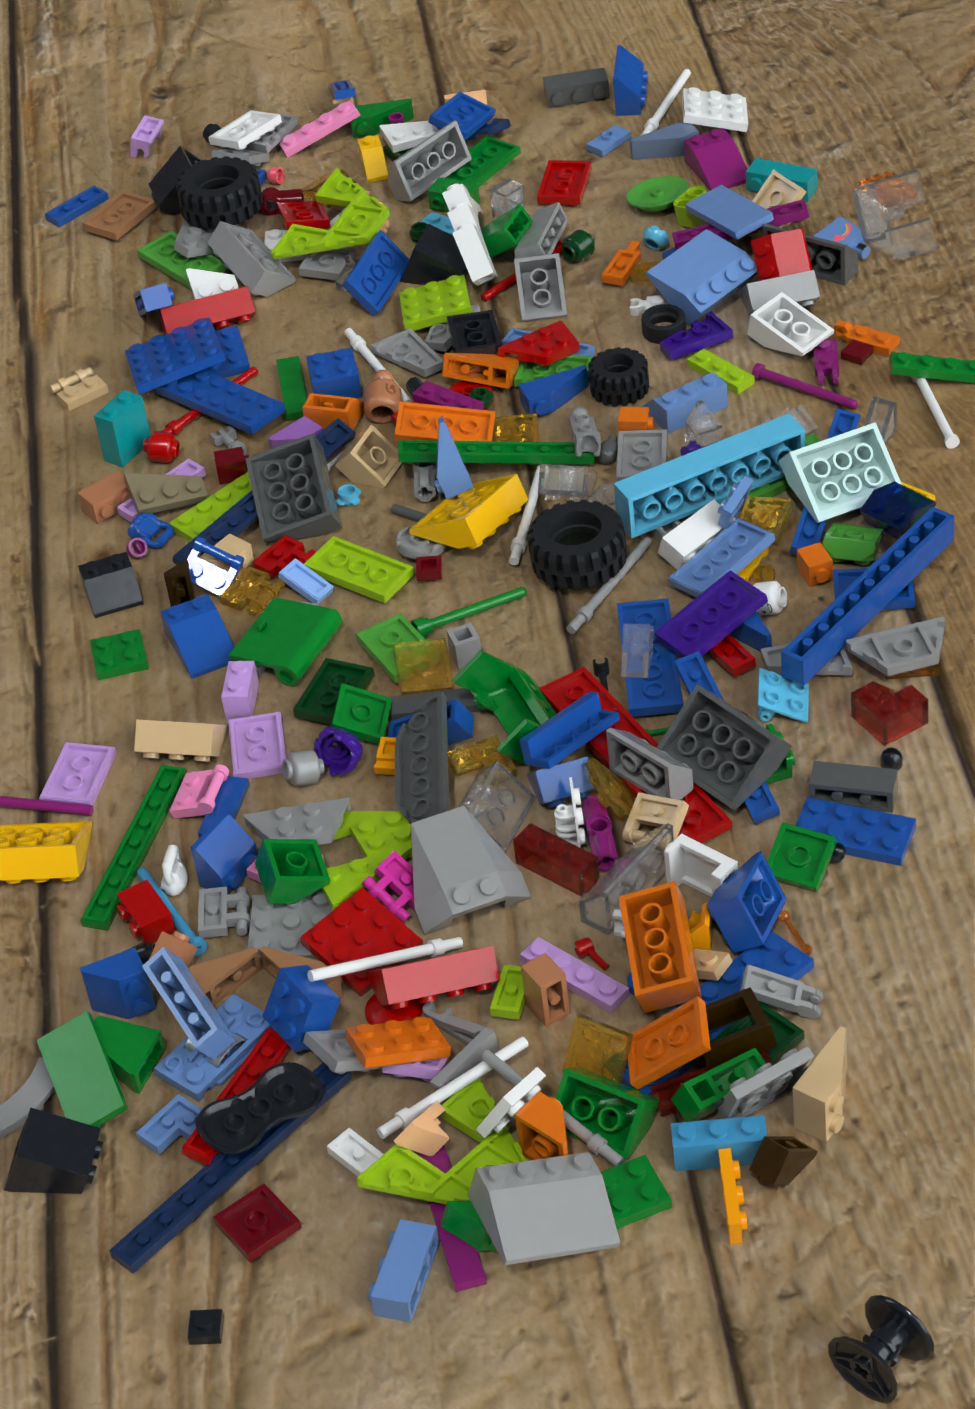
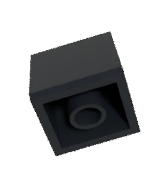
M181 146L177 148L148 184L152 191L151 195L157 201L158 208L165 213L169 211L173 215L181 213L176 191L179 176L182 175L185 169H189L191 165L202 161V159Z
M428 224L412 251L401 281L410 284L426 285L432 281L446 280L453 275H464L466 279L469 272L454 236Z
M30 1107L17 1141L4 1190L8 1192L82 1194L85 1184H92L97 1166L92 1165L93 1158L98 1160L103 1142L98 1140L101 1128Z

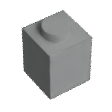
M471 623L446 630L449 653L458 669L463 668L481 650L480 637Z

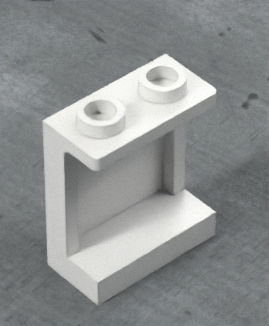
M682 833L673 842H670L664 850L667 883L675 881L677 886L684 883L712 897L714 891L738 870V861Z

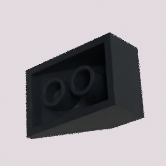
M493 310L447 316L453 353L498 354V347L502 346V341Z

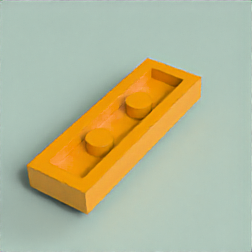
M731 1148L718 1149L730 1245L743 1244L742 1230H748L746 1211L739 1210V1205L744 1204L742 1185L736 1186L735 1179H741L739 1160H732Z

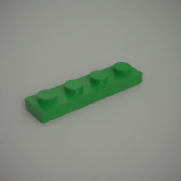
M891 352L890 372L893 375L975 383V360L914 355L905 352Z

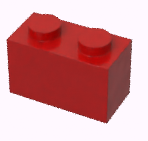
M144 880L117 893L119 905L116 906L118 915L123 922L128 921L129 930L135 939L140 938L142 942L155 943L158 941L162 931L170 935L174 933L175 926L172 914L148 880Z

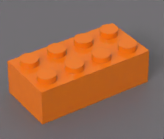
M673 881L619 896L634 993L644 1013L685 1003L697 996L702 998L685 901L676 882Z

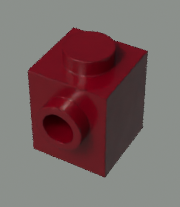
M242 447L214 451L220 485L231 483L247 473L246 458L249 455L244 456Z

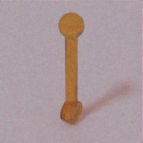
M786 910L780 911L779 919L786 923L800 945V950L810 956L812 954V947L809 944H805L789 919V912Z

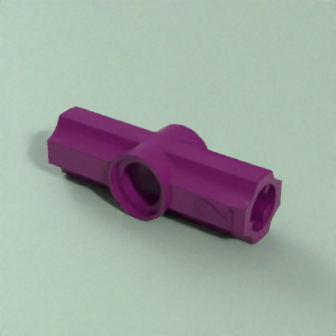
M598 795L587 796V799L581 802V808L594 867L602 872L611 871L613 867L619 864L605 799L598 797Z

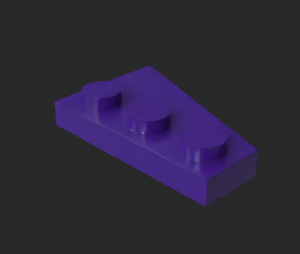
M711 311L706 314V319L702 322L696 320L691 323V328L687 331L680 330L659 342L660 351L670 360L680 359L686 354L699 352L703 348L722 344L726 340L732 339L733 330Z

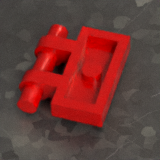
M284 535L252 562L253 570L273 578L295 558L304 564L316 551L311 549L305 553L304 543ZM277 577V581H278L281 585L286 584L285 582H283L281 579H279V578Z

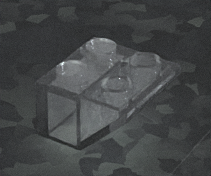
M507 178L489 190L492 221L518 204H521L526 210L524 185Z

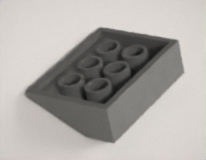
M313 433L246 458L264 542L278 541L284 535L293 539L317 537L342 528L324 449Z
M697 684L660 741L657 749L665 751L677 761L687 764L692 769L694 783L731 809L736 810L779 768L792 745L713 692Z

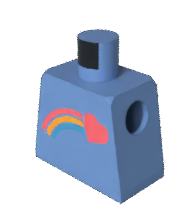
M841 216L814 235V237L845 244L857 251L858 257L866 259L870 253V247L865 245L864 230Z

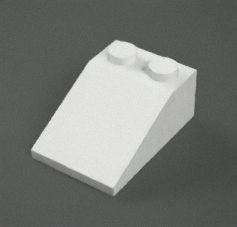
M781 292L750 315L747 335L766 348L804 356L834 333V329Z

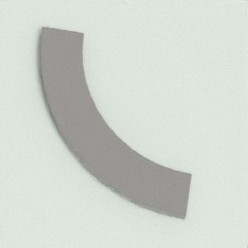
M43 1057L38 1058L36 1066L25 1084L12 1097L0 1105V1139L24 1125L30 1107L42 1110L44 1108L43 1104L47 1099L56 1093Z

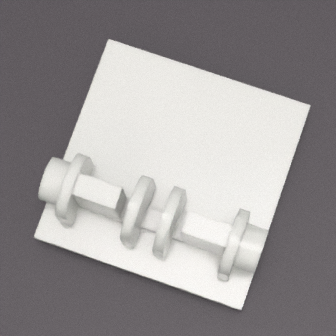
M569 777L572 805L566 806L561 804L554 811L557 844L564 852L578 849L579 856H582L581 845L586 844L584 827H578V825L584 824L582 808H576V805H581L579 788H573L572 777Z

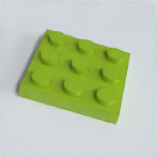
M453 275L446 280L432 281L424 286L410 287L399 292L405 330L409 328L413 331L447 322V316L472 313L464 275Z

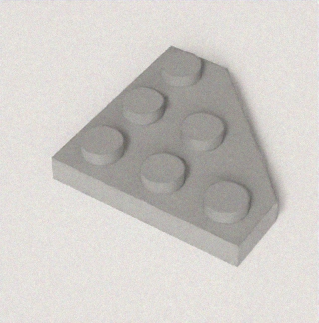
M184 220L175 240L174 250L187 258L213 254V249L207 243L215 229L210 228V230H206L202 227H194Z

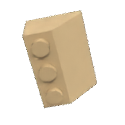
M136 719L134 751L143 752V757L159 758V753L169 754L168 759L184 760L185 755H194V761L210 762V756H220L229 725Z

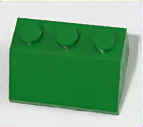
M581 1067L564 1069L555 1097L563 1105V1109L593 1134H600L608 1141V1146L625 1159H630L650 1130L660 1100ZM566 1128V1135L581 1140L579 1137H577L574 1133H572L569 1129Z

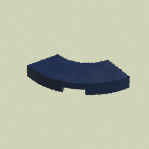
M493 118L466 140L476 139V136L488 133L490 136L501 132L511 126L510 120Z

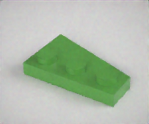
M570 355L547 366L521 361L514 378V386L519 387V384L583 365L587 367L589 378L588 364L593 356Z

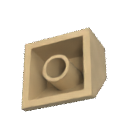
M371 424L353 439L335 466L351 482L384 488L402 462L398 461V449Z

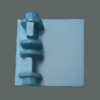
M759 668L758 717L762 721L767 722L776 712L808 723L809 684L803 686L776 672Z

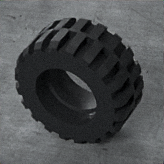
M223 156V158L214 157L210 160H202L198 164L191 165L189 169H185L182 175L179 176L176 184L182 216L194 227H202L206 230H210V228L216 229L220 221L232 225L243 224L245 220H250L254 214H257L263 201L256 168L248 161L237 157Z
M580 499L579 502L570 500L566 501L565 504H555L552 509H546L540 514L541 516H537L529 527L527 540L532 569L540 580L544 583L546 582L551 587L555 588L558 586L561 590L566 591L568 589L581 591L582 588L587 587L592 589L597 584L601 583L603 585L607 583L610 577L614 578L626 562L628 552L623 521L616 511L606 504L602 506L598 501L589 502L588 500Z

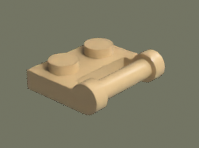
M638 792L623 830V840L629 843L638 841L658 845L665 849L670 842H673L678 837L689 805L682 800ZM641 823L666 828L664 835L640 831L639 826Z

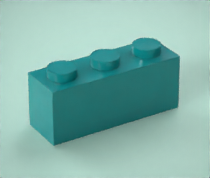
M755 158L746 171V189L748 191L759 192L773 169L807 191L801 200L805 199L808 202L818 188L817 169Z

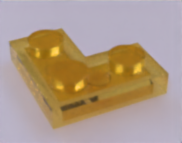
M497 735L448 751V762L457 777L481 768L492 785L517 777V769L510 757L499 753L497 747L501 744Z

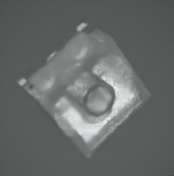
M540 464L538 494L545 496L544 500L559 501L560 497L569 498V501L573 500L574 502H579L580 499H591L598 472L590 467Z

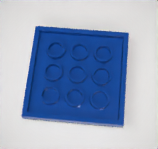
M210 317L197 319L189 326L177 327L168 335L154 336L148 342L134 344L128 350H125L139 395L226 361Z

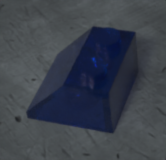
M894 481L873 490L861 507L860 512L867 524L883 529L884 533L899 539L928 510L935 507L937 503Z

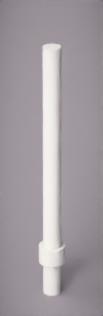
M689 69L683 70L653 117L648 119L644 125L641 135L658 129L660 120L691 75Z
M347 328L344 334L350 340V345L353 349L360 352L376 372L386 370L368 349L365 340L351 328ZM401 388L402 402H413Z
M539 465L536 468L528 495L529 500L526 502L517 535L513 538L510 546L512 552L509 563L514 566L518 565L521 554L526 549L527 533L546 472V467L543 465Z
M461 937L442 940L441 938L433 939L424 945L309 970L307 976L310 982L424 956L432 958L442 956L446 951L462 948L463 940Z
M522 1036L496 1052L495 1055L505 1062L527 1048L529 1044L525 1037ZM482 1061L412 1107H404L394 1114L393 1119L376 1129L379 1137L384 1139L400 1128L405 1129L435 1102L441 1103L493 1068Z

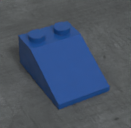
M208 594L160 611L165 635L191 679L228 666L229 661H237L229 659L228 655L233 650L234 645L217 608Z
M760 851L755 853L714 891L707 906L711 918L716 921L721 930L723 940L729 944L732 952L736 953L765 943L787 898Z

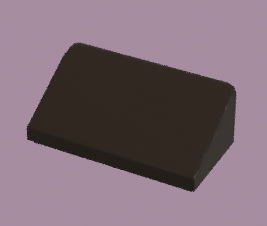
M188 560L164 572L171 607L196 598Z

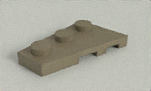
M124 473V481L138 515L200 503L209 497L201 476Z

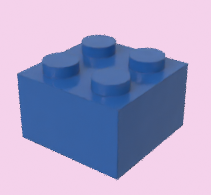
M352 348L306 356L314 394L351 398L362 397L359 373Z
M309 965L280 968L262 1015L293 1051L310 1049L303 1043L306 1032L330 1029L341 1000L323 980L309 981L307 973L309 970H312Z

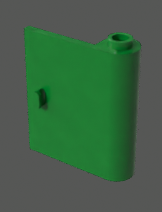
M274 597L228 656L232 660L255 661L256 665L274 668L277 679L284 685L293 687L297 685L340 629L343 620L335 609Z

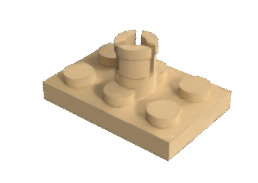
M773 169L752 202L768 209L799 201L807 191ZM790 223L783 224L780 228L787 227ZM763 230L748 235L753 239L763 237Z

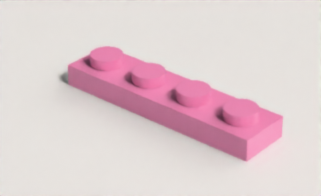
M350 99L339 104L338 107L330 112L322 114L311 123L303 125L301 129L294 133L286 135L279 142V145L287 158L359 117L360 114Z

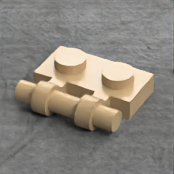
M90 367L84 370L79 369L74 372V375L67 378L57 379L56 383L49 386L51 393L57 394L58 401L68 411L109 393L108 385L97 375L93 376L94 373Z

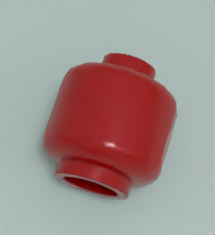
M153 431L150 437L144 440L143 451L147 452L148 459L152 462L170 464L173 459H177L179 454L180 442L176 440L175 435L172 433Z

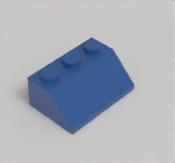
M617 46L613 76L616 116L641 115L642 107H646L648 71H644V63L623 46Z

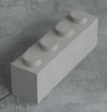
M559 202L535 211L532 217V224L514 251L516 259L553 253L569 221Z

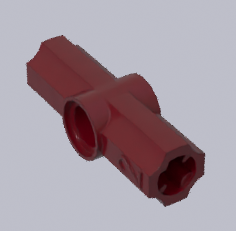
M268 187L262 192L263 201L258 212H263L266 215L277 214L276 203L304 201L303 190L279 191L274 187Z

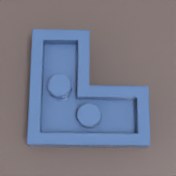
M744 476L739 484L734 483L728 495L730 498L728 501L724 499L717 513L721 514L718 525L727 529L733 518L737 519L746 503L753 479Z
M178 1094L136 1132L137 1139L160 1155L180 1135L188 1140L196 1128V1119L202 1109Z

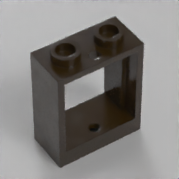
M751 987L706 1005L709 1031L748 1016L753 1026L711 1042V1050L697 1057L696 1060L698 1064L704 1062L709 1071L753 1048H756L761 1053L777 1046L771 1024Z

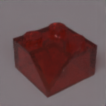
M872 681L851 692V717L882 745L886 746L928 724V699L912 685L894 690Z

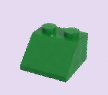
M263 839L255 865L268 904H295L329 884L330 878L316 839Z

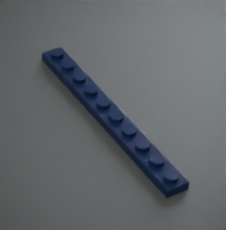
M338 418L316 436L324 449L326 462L355 438L356 432ZM252 490L173 556L172 562L178 565L186 561L199 536L214 546L229 533L238 537L258 520Z
M323 1062L313 1071L324 1087V1097L313 1111L305 1116L275 1125L263 1135L255 1146L245 1153L239 1155L219 1153L209 1166L203 1167L109 1250L111 1258L132 1274L136 1272L352 1079L351 1072L347 1071L344 1074L335 1073Z

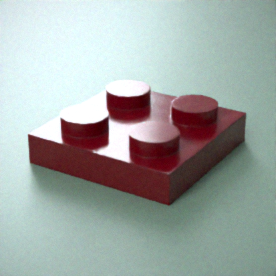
M264 1183L213 1216L215 1225L249 1262H252L301 1229L300 1220Z

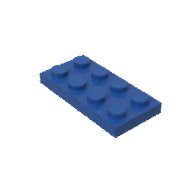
M380 230L373 236L342 283V286L372 316H375L380 312L403 276L409 258Z
M807 797L795 826L836 837L837 842L845 846V855L901 866L916 829V818Z

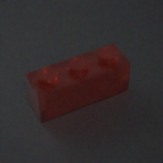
M530 823L513 839L516 864L581 897H584L600 881L598 856Z

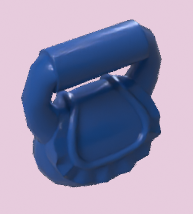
M152 513L137 515L128 528V535L132 539L141 538L148 547L161 549L175 534L173 527L169 523L158 520L157 516ZM160 529H165L164 532L154 542L151 541L152 537L155 534H157Z

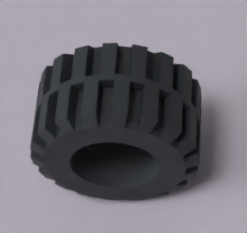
M626 347L606 349L604 352L597 353V356H593L591 362H589L590 391L596 401L603 402L605 405L625 406L641 400L648 393V362L639 351L630 350V348Z

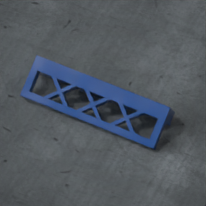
M588 692L519 740L525 764L550 769L619 721L618 712L602 710L598 693Z

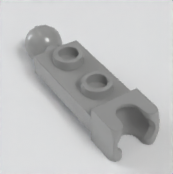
M582 407L574 408L569 417V429L574 443L575 455L582 456V452H591L594 456H600L601 436L597 431L594 418L589 416L586 409Z

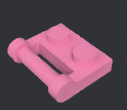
M218 764L212 770L186 773L169 811L173 818L211 814L215 808V799L222 782L228 778L229 769L224 765Z

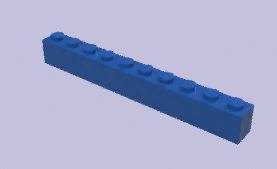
M935 507L928 510L781 651L782 676L803 686L813 678L846 645L847 639L854 638L954 540V515Z

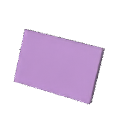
M281 712L228 720L234 777L251 779L283 773L282 763L287 758Z
M65 742L39 800L94 805L117 755L116 748Z

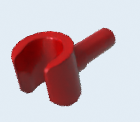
M583 938L574 942L576 946L574 950L578 958L589 955L604 971L609 968V965L595 951L590 938Z

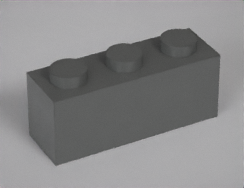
M605 68L543 77L544 96L548 108L610 98Z
M814 761L809 781L810 798L893 813L898 791V769Z

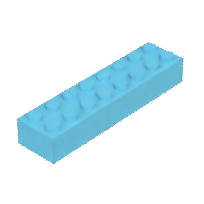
M786 414L615 482L616 512L623 521L625 532L632 539L694 514L712 500L721 503L724 499L728 500L732 486L735 482L739 484L744 476L753 479L750 491L785 477L779 460L789 452L805 447V428L790 414Z

